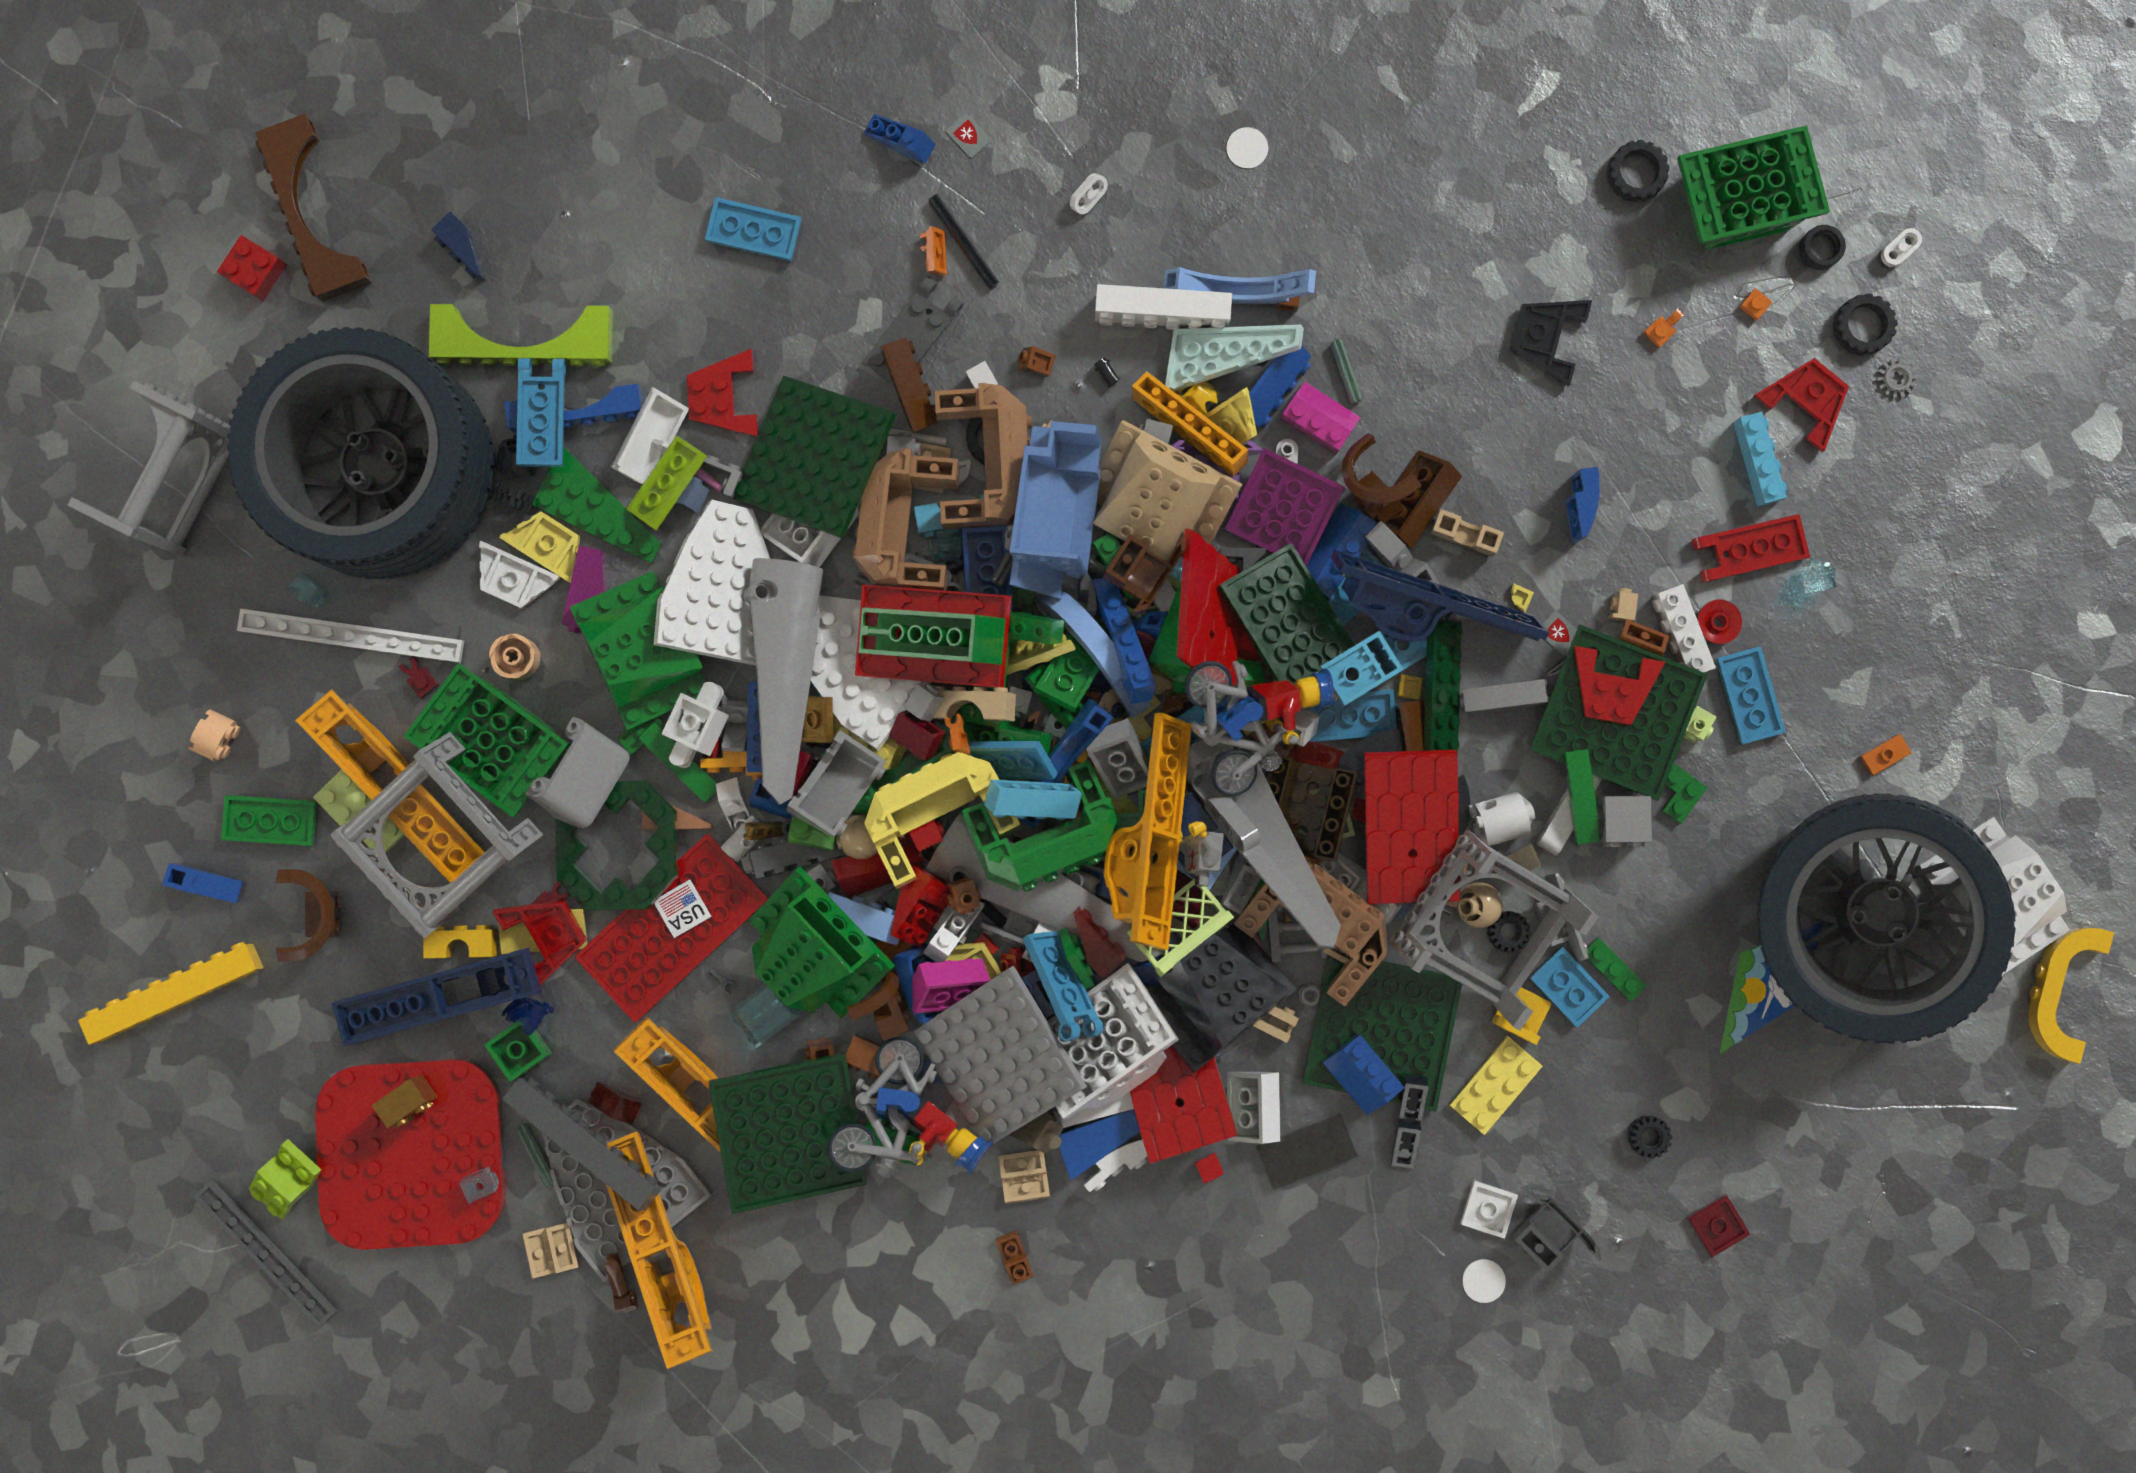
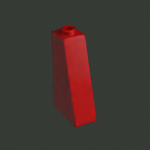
M913 842L902 844L901 847L911 867L916 866L923 869L921 862L925 861L922 851H918ZM879 853L867 859H856L849 856L831 861L837 881L847 898L893 882Z

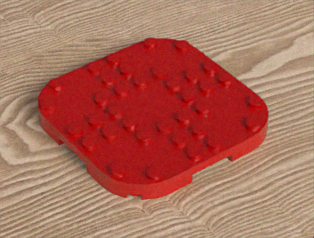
M465 1059L363 1064L339 1071L324 1084L318 1095L315 1107L317 1166L321 1169L318 1176L319 1212L323 1225L335 1240L347 1247L360 1250L461 1244L484 1235L499 1220L506 1200L505 1170L502 1168L501 1125L503 1124L502 1100L498 1084L493 1076L489 1075L481 1065ZM423 1075L438 1096V1098L432 1101L434 1105L423 1113L414 1114L415 1119L405 1126L387 1128L372 1105L410 1078Z

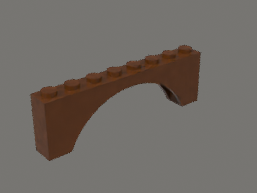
M302 114L255 132L258 139L255 141L259 152L264 155V168L268 174H271L273 180L270 182L274 193L279 196L278 206L281 213L286 215L288 222H285L289 234L294 237L293 247L303 263H300L304 275L308 276L310 280L308 288L312 296H316L323 302L371 284L372 281L364 261L356 256L340 254L322 245L310 232L302 216L298 195L300 174L309 153L320 141L313 121L306 114Z

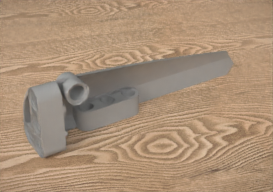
M755 558L752 562L750 586L745 589L744 598L751 605L758 688L762 786L780 805L793 796L820 624L817 608L823 569L788 560ZM756 590L759 591L760 598L756 595Z
M1203 739L1190 745L1186 781L1204 801L1206 812L1317 946L1334 949L1341 925L1308 865L1259 763H1257L1258 771L1254 784L1241 795H1224L1218 792L1212 783L1211 771L1217 758L1231 750H1242L1247 753L1251 750L1222 743L1209 746ZM1230 755L1218 765L1216 780L1218 785L1224 790H1240L1251 780L1253 768L1245 772L1239 780L1233 779L1227 772L1229 766H1233L1244 756Z
M962 812L958 814L926 867V870L946 883L953 882L956 874L963 873L966 877L973 879L975 886L979 887L982 899L1059 930L1067 927L1071 934L1075 933L1079 938L1140 963L1148 960L1136 944L1130 941L1127 932L1132 929V924L1114 919L1109 904L1062 874L1058 875V879L1053 882L1046 883L1043 881L1038 883L1035 889L1024 892V889L1017 892L988 880L961 819ZM1152 948L1151 954L1153 957L1163 955L1164 950Z

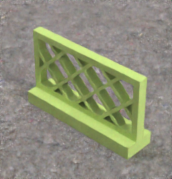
M1195 878L1174 895V901H1185L1184 913L1172 912V916L1184 917L1183 929L1171 928L1170 932L1182 933V942L1179 945L1169 944V948L1174 949L1169 953L1168 950H1164V957L1158 962L1151 954L1152 947L1147 949L1144 945L1135 943L1154 966L1155 972L1160 978L1179 960L1234 918L1229 911L1222 907L1207 887H1199L1202 891L1201 899L1189 898V889L1195 885ZM1188 902L1201 903L1200 915L1187 914ZM1204 904L1214 905L1219 912L1213 917L1203 916ZM1187 918L1200 919L1199 929L1196 931L1186 930ZM1130 930V931L1127 932V934H1128V936L1131 938V930ZM1186 934H1191L1189 937L1185 939Z

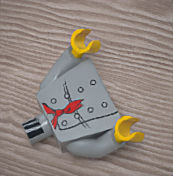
M1194 822L1188 826L1192 835L1184 837V841L1181 832L1179 850L1185 856V872L1195 874V886L1208 887L1209 874L1220 870L1224 833L1207 832L1206 825L1203 822Z

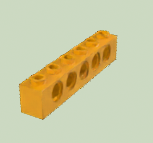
M1146 371L1132 385V399L1162 423L1173 425L1172 431L1231 477H1234L1248 463V449L1149 372Z

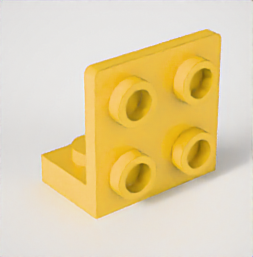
M1520 987L1516 994L1533 1011L1522 1029L1514 1028L1498 1010L1491 1023L1537 1045L1540 1039L1537 1033L1551 1006V1002Z

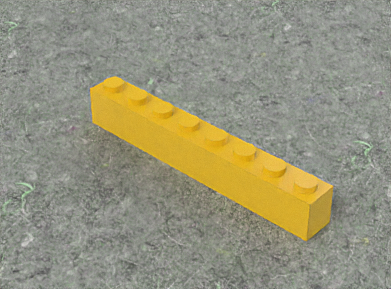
M244 942L231 946L232 951L224 954L221 951L210 956V961L193 963L189 966L190 970L183 973L182 970L176 971L168 975V980L161 982L160 979L149 983L146 990L140 991V989L127 993L126 999L120 1001L118 998L107 1002L104 1009L99 1010L95 1008L85 1012L86 1017L79 1019L78 1022L88 1045L103 1042L264 969L254 944H245Z

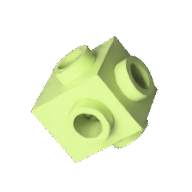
M1695 706L1684 738L1693 743L1708 739L1713 732L1712 724L1716 716L1699 706Z

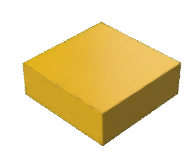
M1401 674L1396 697L1419 701L1423 678Z

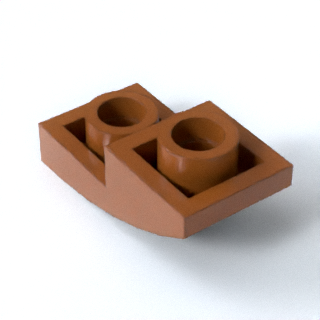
M1017 1230L997 1237L996 1243L1012 1285L1034 1277Z

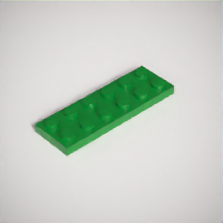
M1125 603V604H1126L1127 606H1129L1130 608L1136 609V607H1134V606H1132V605H1130V604H1128V603ZM1095 614L1094 620L1113 642L1105 623L1100 616ZM1068 633L1066 638L1072 641L1075 650L1052 659L1035 686L1034 692L1075 712L1100 669L1081 644Z

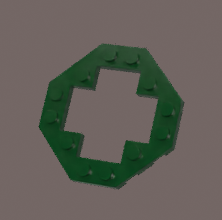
M647 780L617 781L604 802L614 814H618L631 799L658 827L644 845L659 861L633 891L620 878H614L602 892L575 864L589 847L574 832L578 827L555 818L556 880L586 911L650 909L678 877V866H676L678 835L675 829L677 811Z

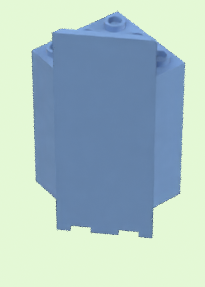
M1051 421L1050 428L1032 426L1030 445L1024 448L1010 545L1013 563L1009 585L1061 600L1065 574L1070 578L1087 576L1094 529L1093 521L1096 515L1101 479L1099 459L1102 437L1097 425Z

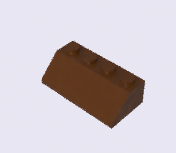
M905 337L881 346V353L911 432L938 423L936 420L935 404L931 405L928 398L932 396L927 383L923 384L921 375L924 374L920 362L915 363L912 355L916 353L912 341H907Z
M1418 450L1395 485L1412 473L1422 487L1403 500H1400L1403 510L1385 523L1410 549H1413L1462 478V475L1450 462Z
M1423 701L1396 704L1397 729L1403 733L1405 751H1424L1425 705L1423 706Z

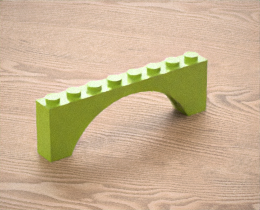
M430 304L429 358L436 362L437 365H450V362H458L459 365L470 366L472 362H480L484 366H493L494 363L516 366L519 358H531L532 366H539V363H547L548 366H552L553 359H565L566 363H570V366L582 367L583 363H591L595 367H605V364H612L613 310L609 306H586L579 319L567 331L548 342L527 347H512L491 342L476 334L465 323L459 310L453 304Z

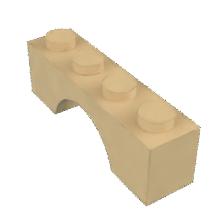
M934 686L939 689L938 694L944 697V700L932 718L933 720H945V717L953 720L957 710L971 702L979 707L983 718L986 720H1015L1016 694L1009 693L1008 688L995 687L994 692L987 691V688L973 687V691H966V687H953L952 691H946V687Z

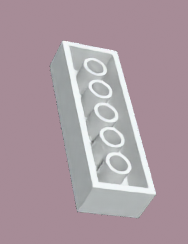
M1097 284L1095 322L1105 326H1110L1112 323H1121L1124 327H1134L1135 324L1144 325L1143 327L1145 328L1166 326V329L1169 330L1179 329V327H1187L1188 329L1228 327L1231 319L1232 293Z

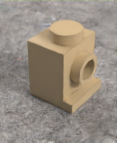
M1618 588V593L1611 599L1610 609L1613 610V613L1608 615V620L1625 622L1628 619L1635 621L1638 594L1632 593V589Z

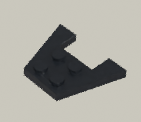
M1592 300L1522 304L1510 349L1569 387L1576 364L1554 358L1565 318L1586 323Z

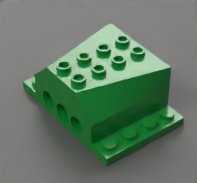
M1807 125L1686 153L1677 157L1699 243H1705V251L1787 232L1805 219L1826 215L1830 212Z
M653 571L570 606L574 619L627 731L672 711L681 693L697 699L705 683L701 674L703 667L696 653L654 645L657 600L660 594L663 593L665 585L660 587Z
M461 663L455 666L403 736L421 750L450 732L465 750L459 756L447 762V764L462 781L512 818L518 815L530 799L526 792L532 782L537 778L546 777L570 745L558 736L557 732L544 720L492 683L478 677Z
M801 866L794 870L748 920L762 935L752 946L755 973L787 1007L815 1013L822 1005L827 1003L842 1019L848 1013L847 1007L858 1003L895 966Z

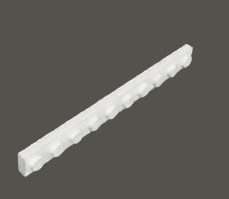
M240 609L237 631L456 663H461L464 647L463 640Z

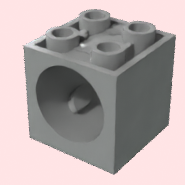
M1605 796L1596 798L1600 841L1596 843H1603V847H1622V843H1625V847H1645V842H1652L1651 796Z

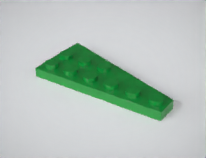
M563 447V467H550L532 505L653 564L663 544Z

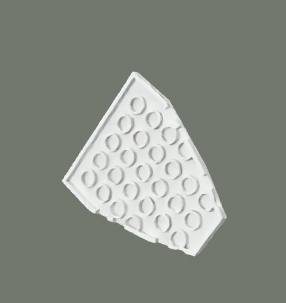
M711 500L705 506L703 514L698 517L692 531L684 539L675 559L673 571L666 580V587L657 600L654 645L756 666L751 605L745 601L744 591L750 586L753 559L770 558L753 509ZM756 590V595L760 598V593Z
M820 595L817 608L820 624L811 682L822 697H833V713L842 726L879 751L890 737L889 734L898 713L906 710L904 705L909 699L910 691L917 684L926 686L932 682L855 676L861 600Z

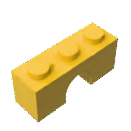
M467 925L453 926V930H445V926H440L426 938H423V958L452 957V947L458 940H462L468 945L469 957L497 956V929H490V925H476V930H467Z

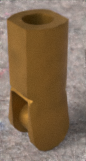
M781 821L745 823L747 830L743 838L746 840L783 837V823Z

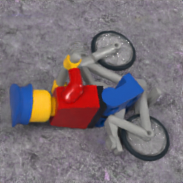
M1237 661L1232 662L1236 675L1235 685H1232L1229 670L1219 662H1202L1189 672L1185 681L1186 695L1192 704L1204 708L1205 723L1199 725L1196 721L1190 722L1192 730L1200 738H1203V741L1209 746L1222 743L1251 750L1249 753L1242 750H1231L1217 758L1212 767L1211 779L1218 792L1227 796H1237L1249 790L1256 780L1257 763L1259 761L1260 767L1266 769V771H1274L1279 768V765L1282 764V758L1275 752V745L1282 740L1288 745L1289 743H1298L1299 735L1294 732L1296 728L1295 714L1301 708L1313 707L1315 711H1319L1327 705L1334 707L1333 679L1327 668L1322 669L1320 673L1315 672L1311 674L1310 677L1296 680L1294 685L1290 681L1284 680L1246 687L1244 678L1248 677L1246 668L1243 664L1239 665ZM1282 716H1283L1284 728H1283V723H1282V722L1280 721V719H1279V717H1282ZM1266 720L1269 729L1272 732L1274 730L1276 734L1268 738L1260 721ZM1240 730L1255 731L1260 742L1242 739L1243 735L1240 733Z
M894 1037L885 1041L878 1049L875 1060L880 1076L871 1087L865 1085L864 1080L859 1078L856 1084V1091L860 1092V1094L855 1099L856 1107L865 1112L883 1147L877 1146L873 1133L865 1126L846 1124L838 1128L829 1140L828 1153L832 1163L842 1171L855 1173L870 1166L875 1157H881L879 1163L875 1164V1167L878 1169L876 1173L889 1179L890 1176L895 1177L897 1174L895 1171L898 1160H908L915 1164L918 1163L917 1166L921 1165L924 1162V1154L929 1153L937 1143L943 1148L948 1145L947 1152L957 1159L954 1166L964 1167L967 1169L968 1175H970L991 1148L993 1142H986L981 1136L976 1137L965 1128L958 1130V1124L924 1097L920 1100L919 1096L927 1083H933L937 1072L934 1071L935 1065L931 1063L925 1076L919 1082H916L915 1078L921 1073L924 1065L923 1052L916 1042L906 1037ZM888 1082L900 1085L907 1084L899 1090L884 1088ZM887 1113L893 1127L898 1130L894 1145H892L879 1120L887 1119ZM898 1113L902 1114L904 1119L901 1120ZM911 1124L922 1133L919 1136V1142L912 1143L909 1151H904L902 1147Z

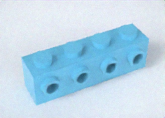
M1762 412L1740 417L1733 422L1757 508L1787 498V485L1782 481L1780 475L1781 465L1779 460L1775 458V444L1768 434L1769 423L1767 418L1763 416Z
M990 780L984 805L992 815L1000 818L1008 815L1021 819L1026 816L1037 819H1046V817L1058 820H1066V818L1075 819L1082 793L1073 784Z

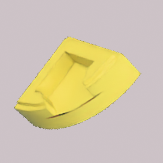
M1513 583L1510 590L1512 603L1519 611L1525 613L1534 592Z

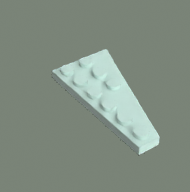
M1299 324L1174 329L1165 386L1174 392L1300 350L1304 328Z

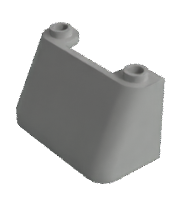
M572 717L565 729L566 737L573 741L552 777L550 779L540 777L534 780L526 795L554 818L578 828H586L594 821L627 766L630 755L620 745L583 720Z
M839 730L833 739V743L826 750L825 755L807 781L799 789L797 796H794L789 802L786 810L796 818L832 838L836 835L840 837L848 826L845 824V821L874 779L880 780L886 771L883 767L886 762L884 759L841 730Z

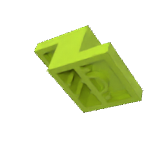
M287 1139L280 1146L278 1153L256 1172L249 1190L257 1201H262L267 1206L268 1211L273 1216H278L283 1220L289 1214L292 1206L313 1188L321 1169Z

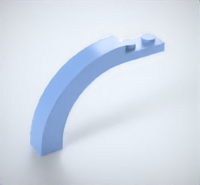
M1178 267L1165 270L1163 288L1232 293L1231 304H1273L1289 302V298L1314 294L1316 271L1306 269L1276 276L1244 278L1211 275Z
M1063 590L1061 600L1045 595L1037 598L1048 617L1064 620V628L1081 644L1099 667L1130 717L1135 718L1151 706L1149 701L1130 704L1123 686L1120 664L1114 643L1075 599Z

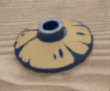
M1112 687L1107 688L1100 695L1097 703L1107 709L1113 716V719L1108 724L1111 725L1124 720L1127 711Z

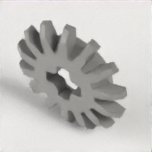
M1899 358L1897 364H1895L1894 359H1890L1891 366L1885 362L1883 366L1886 370L1879 369L1878 371L1884 375L1877 378L1878 381H1884V384L1879 386L1880 389L1887 387L1886 395L1893 391V398L1897 397V392L1903 398L1905 397L1904 391L1911 394L1912 390L1909 387L1917 386V384L1912 382L1913 379H1918V375L1912 376V372L1916 370L1915 367L1909 369L1910 362L1907 361L1903 365V359ZM1895 372H1897L1898 376L1902 375L1903 377L1900 380V384H1897L1896 381L1892 382L1891 378L1894 377Z

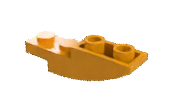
M723 751V758L700 759V768L707 769V773H720V769L729 768V772H743V768H746L747 751ZM746 770V776L752 777V781H756L757 778L762 779V772H747Z

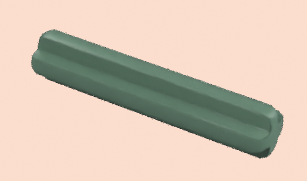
M1342 340L1333 341L1330 346L1351 404H1356L1362 400V396Z
M525 1123L517 1127L516 1131L544 1186L549 1187L553 1185L550 1174L551 1168L529 1125Z

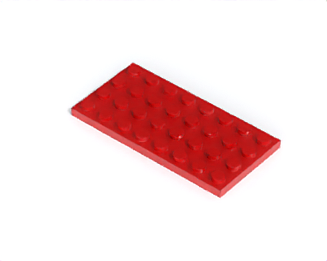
M709 833L702 837L676 862L678 877L662 895L691 880L709 911L710 918L674 938L655 904L650 909L624 910L574 956L634 1023H637L769 899L753 880L745 874L741 867L721 849V846Z

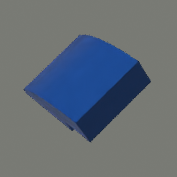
M1598 467L1580 469L1571 476L1573 495L1565 501L1573 544L1587 537L1596 516L1600 492Z
M925 943L920 948L914 946L894 956L899 983L912 1012L914 973L919 964L924 962L935 963L934 960L923 953L928 946ZM943 1011L913 1012L920 1024H925Z

